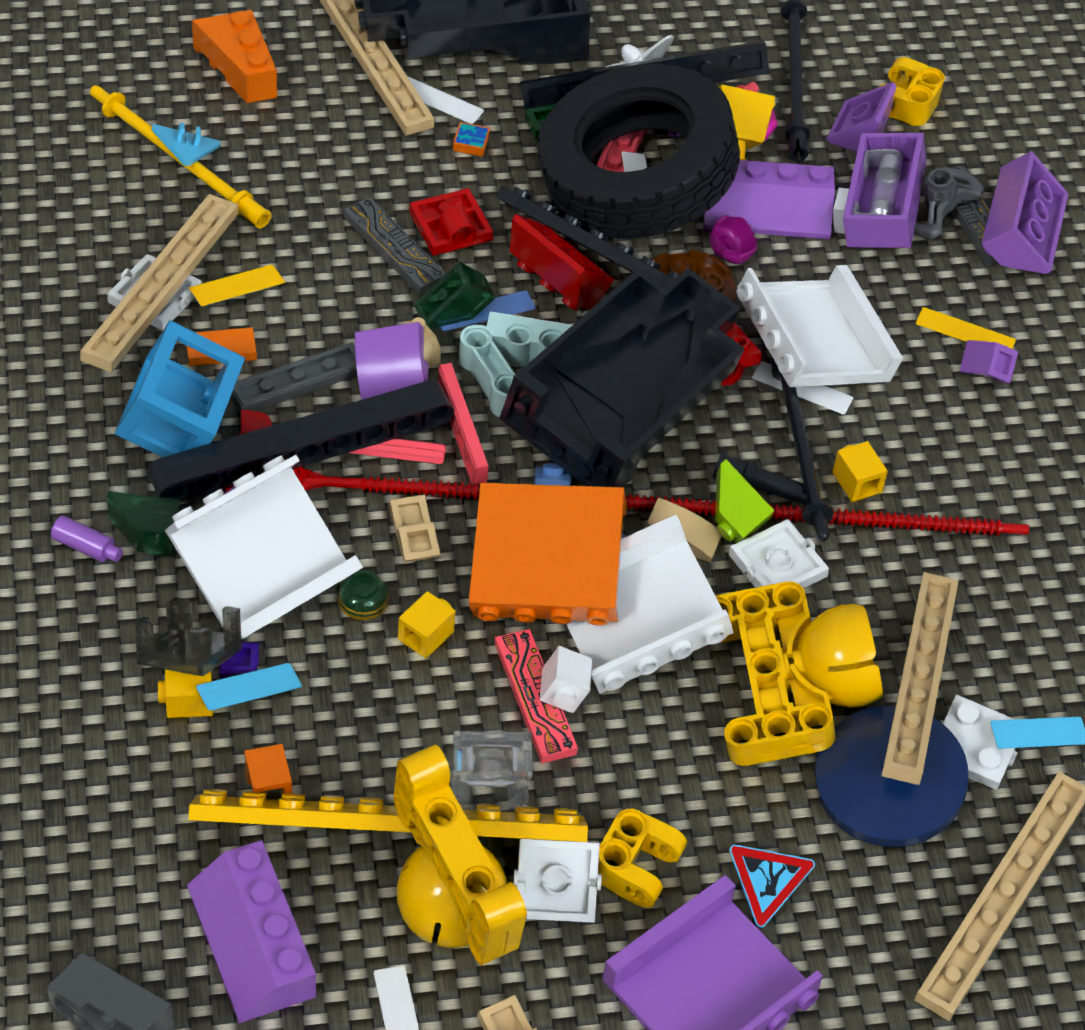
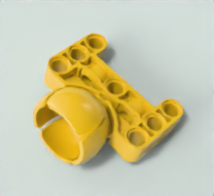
M793 581L716 595L722 610L726 609L734 632L719 643L741 639L756 714L733 719L724 729L728 755L735 764L749 766L827 750L836 739L830 703L847 708L863 707L875 703L883 697L880 670L878 665L873 662V658L876 655L875 645L867 612L863 605H838L827 609L811 622L805 591L800 584ZM777 632L780 633L783 648H781L780 640L776 641L775 637H778ZM790 689H792L795 707L793 702L789 703L788 697H791ZM814 726H823L819 729H812V727ZM778 733H786L785 735H782V736H774L775 734H778ZM741 740H749V741L746 742V743H742V744H738V743H737V742H739V741H741Z
M434 744L397 761L393 796L395 808L404 826L410 829L417 844L421 845L407 858L401 870L396 887L397 903L404 922L420 939L432 944L436 923H440L441 929L437 946L458 948L469 945L474 958L482 966L519 948L527 916L526 906L514 883L509 882L506 884V876L499 861L493 853L480 843L449 786L450 769L440 747ZM441 817L446 818L449 822L445 824Z

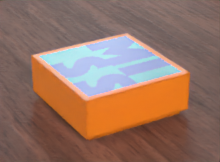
M460 122L453 142V151L483 157L490 137V128Z

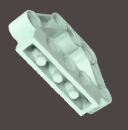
M490 311L487 326L471 325L462 330L460 334L459 363L463 368L472 373L490 400V410L494 415L500 417L513 377L516 375L510 366H526L572 325Z

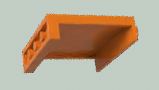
M480 483L468 602L473 617H478L484 621L514 618L516 621L523 623L534 622L535 619H548L557 624H568L572 620L587 621L589 624L597 626L606 625L608 622H618L616 607L623 516H626L624 488Z

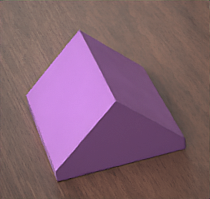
M890 82L845 100L826 138L829 143L857 152L861 133H882L890 116L897 87L896 84Z

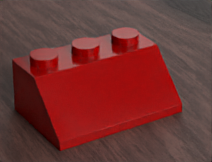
M515 214L512 218L509 252L519 259L517 265L529 274L533 275L535 272L541 277L539 283L553 293L556 291L564 296L562 302L575 311H578L580 308L590 311L600 302L614 281L611 276L547 225Z

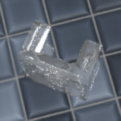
M454 731L451 790L457 801L461 804L462 810H470V786L508 787L509 812H515V807L528 806V781H532L533 772L531 732Z

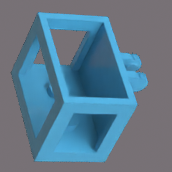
M169 320L144 361L114 434L161 457L210 444L217 433L245 357ZM176 341L223 363L224 365L215 379L211 380L170 360L169 358Z

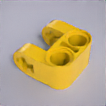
M899 57L888 71L890 81L894 82L897 86L889 117L913 126L924 125L939 103L945 76L937 68L907 57Z
M625 809L620 811L599 846L598 874H601L602 877L601 886L640 907H653L663 890V885L656 876L634 865V862L641 850L665 862H677L687 845L685 836L674 827L639 810ZM623 831H630L635 836L626 835ZM605 860L615 861L619 866L609 865Z

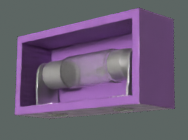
M861 133L843 216L847 247L911 248L927 164L924 133Z

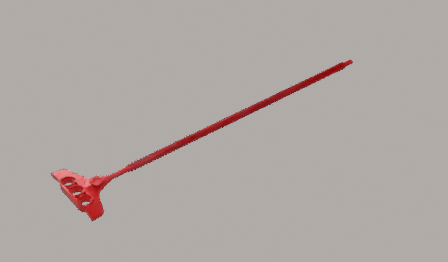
M241 409V433L238 435L272 426L270 417L265 413ZM302 467L293 469L304 490L327 486L355 488L362 491L369 489V493L372 490H376V493L379 490H383V494L386 491H390V494L393 491H397L398 495L400 492H404V495H407V492H411L412 496L414 493H418V495L425 493V496L432 494V497H435V494H439V497L446 495V498H449V495H453V498H456L457 495L460 496V499H463V496H467V499H470L471 496L474 497V500H477L480 493L478 483H475V486H471V483H468V486H464V482H461V485H457V482H454V485H450V481H447V484H443V481H440V484H436V480H433V483H429V480H426V483H422V479H419V482H415V479H412V482H408L407 478H405V481H401V478H398V481H394L393 477H391V480H387V477H384V480H380L378 476L377 479H373L372 476H370V479L365 477L324 476ZM629 494V497H626V507H628V510L635 508V511H638V508H642V511L649 509V512H652L660 496L653 499V495H650V498H646V495H643V498H639L638 494H636V497H632V494ZM674 497L667 500L693 513L697 512L698 515H701V512H703L705 516L708 513L715 516L716 500H713L712 503L708 499L705 502H702V499L695 502L694 498L691 501H688V498L681 501V497H678L677 500H674ZM778 504L772 507L774 512L771 517H774L775 521L778 518H781V521L788 518L790 522L792 519H795V522L802 519L803 508L799 509L797 505L796 508H792V505H789V508H785V505L778 507ZM840 508L834 511L833 517L829 521L830 524L836 522L837 525H840V522H843V525H847L848 522L851 526H854V523H857V526H861L862 523L864 527H867L868 524H871V527H875V524H877L878 528H881L882 525L888 528L891 525L892 529H895L896 526L902 529L905 526L906 530H909L910 527L916 530L919 527L920 531H923L924 528L930 531L933 528L934 532H937L938 529L944 532L947 529L948 533L951 530H954V533H958V530H961L963 534L965 531H968V534H972V531H974L977 535L979 532L982 535H985L986 532L989 535L995 533L996 536H999L1000 533L1029 534V525L1001 523L999 519L996 522L993 519L987 522L985 518L982 521L979 518H976L975 521H973V518L966 520V517H962L961 520H959V517L952 519V516H948V519H945V516L938 518V515H935L934 518L931 515H927L926 518L924 514H921L920 517L914 514L912 517L910 513H907L906 516L900 513L897 516L896 512H893L892 515L886 512L883 515L882 511H879V514H876V511H872V514H869L868 510L865 513H862V510H858V513H855L854 509L851 512H848V509L841 512Z

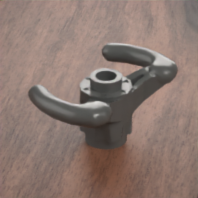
M943 167L932 170L928 177L925 178V205L929 210L928 225H921L916 222L914 234L927 239L939 237L943 231L942 219L947 213L963 200H979L984 194V186L977 178L959 169Z

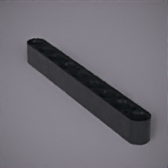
M429 380L165 456L152 462L148 467L147 473L159 501L167 505L176 504L216 492L219 489L223 490L234 487L233 482L250 472L253 473L254 477H257L266 472L263 468L265 464L281 455L284 460L297 455L300 461L291 467L295 469L440 426L451 419L454 414V408L438 381Z

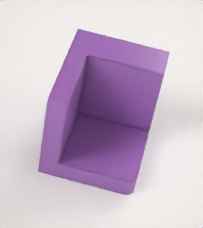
M967 340L960 372L983 375L1000 383H1010L1018 351L997 342Z

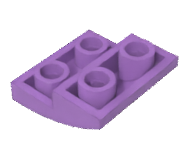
M419 322L355 332L356 368L361 400L428 381V363L424 359V327Z

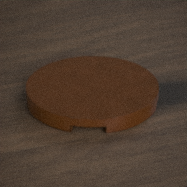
M689 250V253L670 255L663 253L652 259L661 265L659 271L668 275L670 270L680 275L689 268L736 303L737 287L731 275V270L716 257L704 252Z

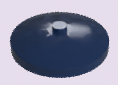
M878 706L864 709L839 722L835 726L836 739L833 745L827 750L818 752L815 767L817 794L821 805L830 819L843 831L861 841L887 847H902L921 843L946 829L957 817L964 804L969 775L966 756L959 741L945 725L933 718L920 785L881 776L896 706Z

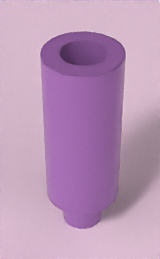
M64 515L60 516L52 527L51 538L100 562H105L107 559L118 562L123 554L121 548L114 546L115 541L113 538Z

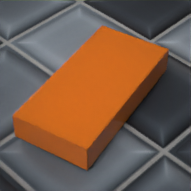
M253 327L195 332L245 357L244 361L257 360ZM186 345L189 366L221 363Z

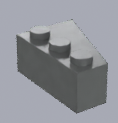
M81 953L47 986L50 1006L80 1030H174L172 1004L111 970L102 961L94 960L84 953Z

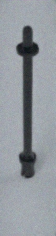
M787 0L780 10L782 17L788 21L791 123L786 127L785 136L789 141V158L797 161V152H800V161H803L809 154L807 140L810 137V128L803 120L800 20L806 16L807 6L801 0Z
M772 357L771 372L775 379L781 381L808 505L802 510V519L808 525H813L817 540L825 542L830 536L827 521H830L833 517V507L828 502L822 501L796 387L788 386Z

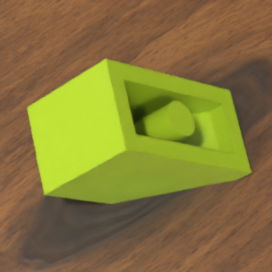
M725 459L717 471L715 521L718 523V531L727 541L731 542L734 540L735 543L749 538L771 518L774 510Z

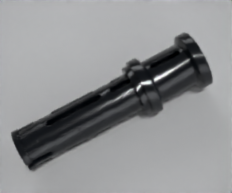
M722 450L712 479L717 480V471L720 464L727 459L753 488L804 506L808 505L804 483L758 468V464L755 463L756 461L750 459L746 462L729 456L728 451Z

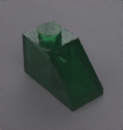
M459 261L418 299L414 306L419 317L425 320V324L429 329L474 319L496 297L485 275Z
M108 491L109 519L138 552H146L151 555L173 556L175 546L165 530L174 523L172 516L181 511L180 500Z

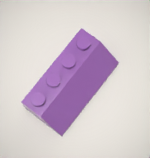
M1032 151L1001 167L981 244L985 252L992 256L1000 266L1047 274L1052 270L1069 193Z
M740 160L735 179L732 181V185L726 194L703 215V230H712L717 219L729 215L730 217L744 218L747 224L751 225V230L754 234L830 239L835 193L834 167Z
M257 841L222 853L187 884V888L238 1023L315 998L316 973L263 841Z

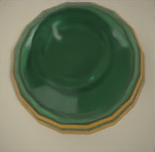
M359 570L342 583L339 588L337 602L340 609L347 616L358 620H369L385 612L389 606L390 596L386 584L378 576L368 570Z

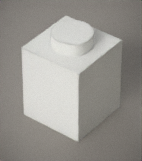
M558 646L542 668L540 701L574 713L590 691L592 658Z

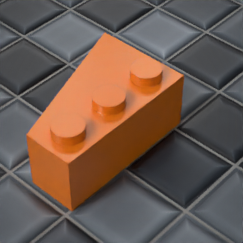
M252 10L192 20L193 48L198 54L202 52L209 59V65L214 70L218 69L225 76V81L246 103L277 98V70Z

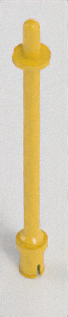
M97 85L90 88L91 96L103 104L101 109L105 117H120L225 199L238 204V215L244 216L255 227L261 229L269 223L271 212L253 200V195L247 190L236 191L198 161L190 166L183 165L154 134L152 126L125 106V96L121 92L109 94Z

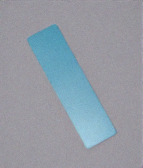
M285 663L200 684L196 688L207 709L211 711L301 688L302 684L291 664Z
M1081 717L992 720L990 722L996 745L999 749L1085 744V728Z

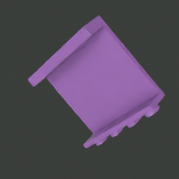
M724 875L605 962L602 981L647 1030H781L789 1022L791 1014L799 1008L805 1011L817 1001L820 996L818 990L823 975L817 970L806 979L732 902L736 885Z

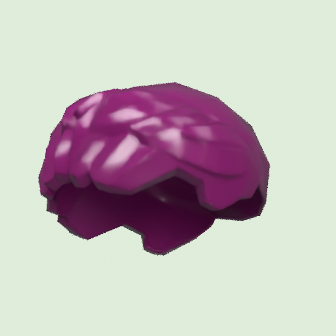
M725 215L716 220L710 232L709 244L714 254L722 260L733 264H743L757 250V239L754 237L751 225L747 224L744 218Z

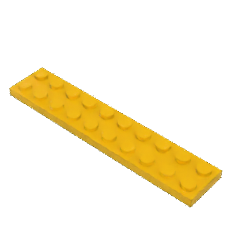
M204 789L203 794L197 795L189 804L188 820L411 832L400 820L395 806L383 805V799L360 798L359 804L344 803V797L325 795L321 796V800L317 802L305 801V795L284 793L280 799H266L265 792L244 791L240 797H227L226 790ZM477 804L476 810H463L477 836L587 842L588 825L584 816L577 815V810L556 808L554 809V815L540 814L537 807L517 806L515 807V812H501L499 805ZM441 817L445 824L449 822L446 818Z

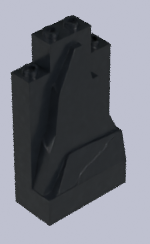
M354 0L356 10H362L358 11L360 30H366L368 42L399 38L400 45L406 46L409 58L486 49L516 56L518 62L557 64L589 60L590 11L587 0Z
M689 268L666 288H663L654 279L637 269L514 375L499 419L583 485L593 487H624L632 479L640 459L736 369L744 348L728 337L726 333L732 328L741 307Z

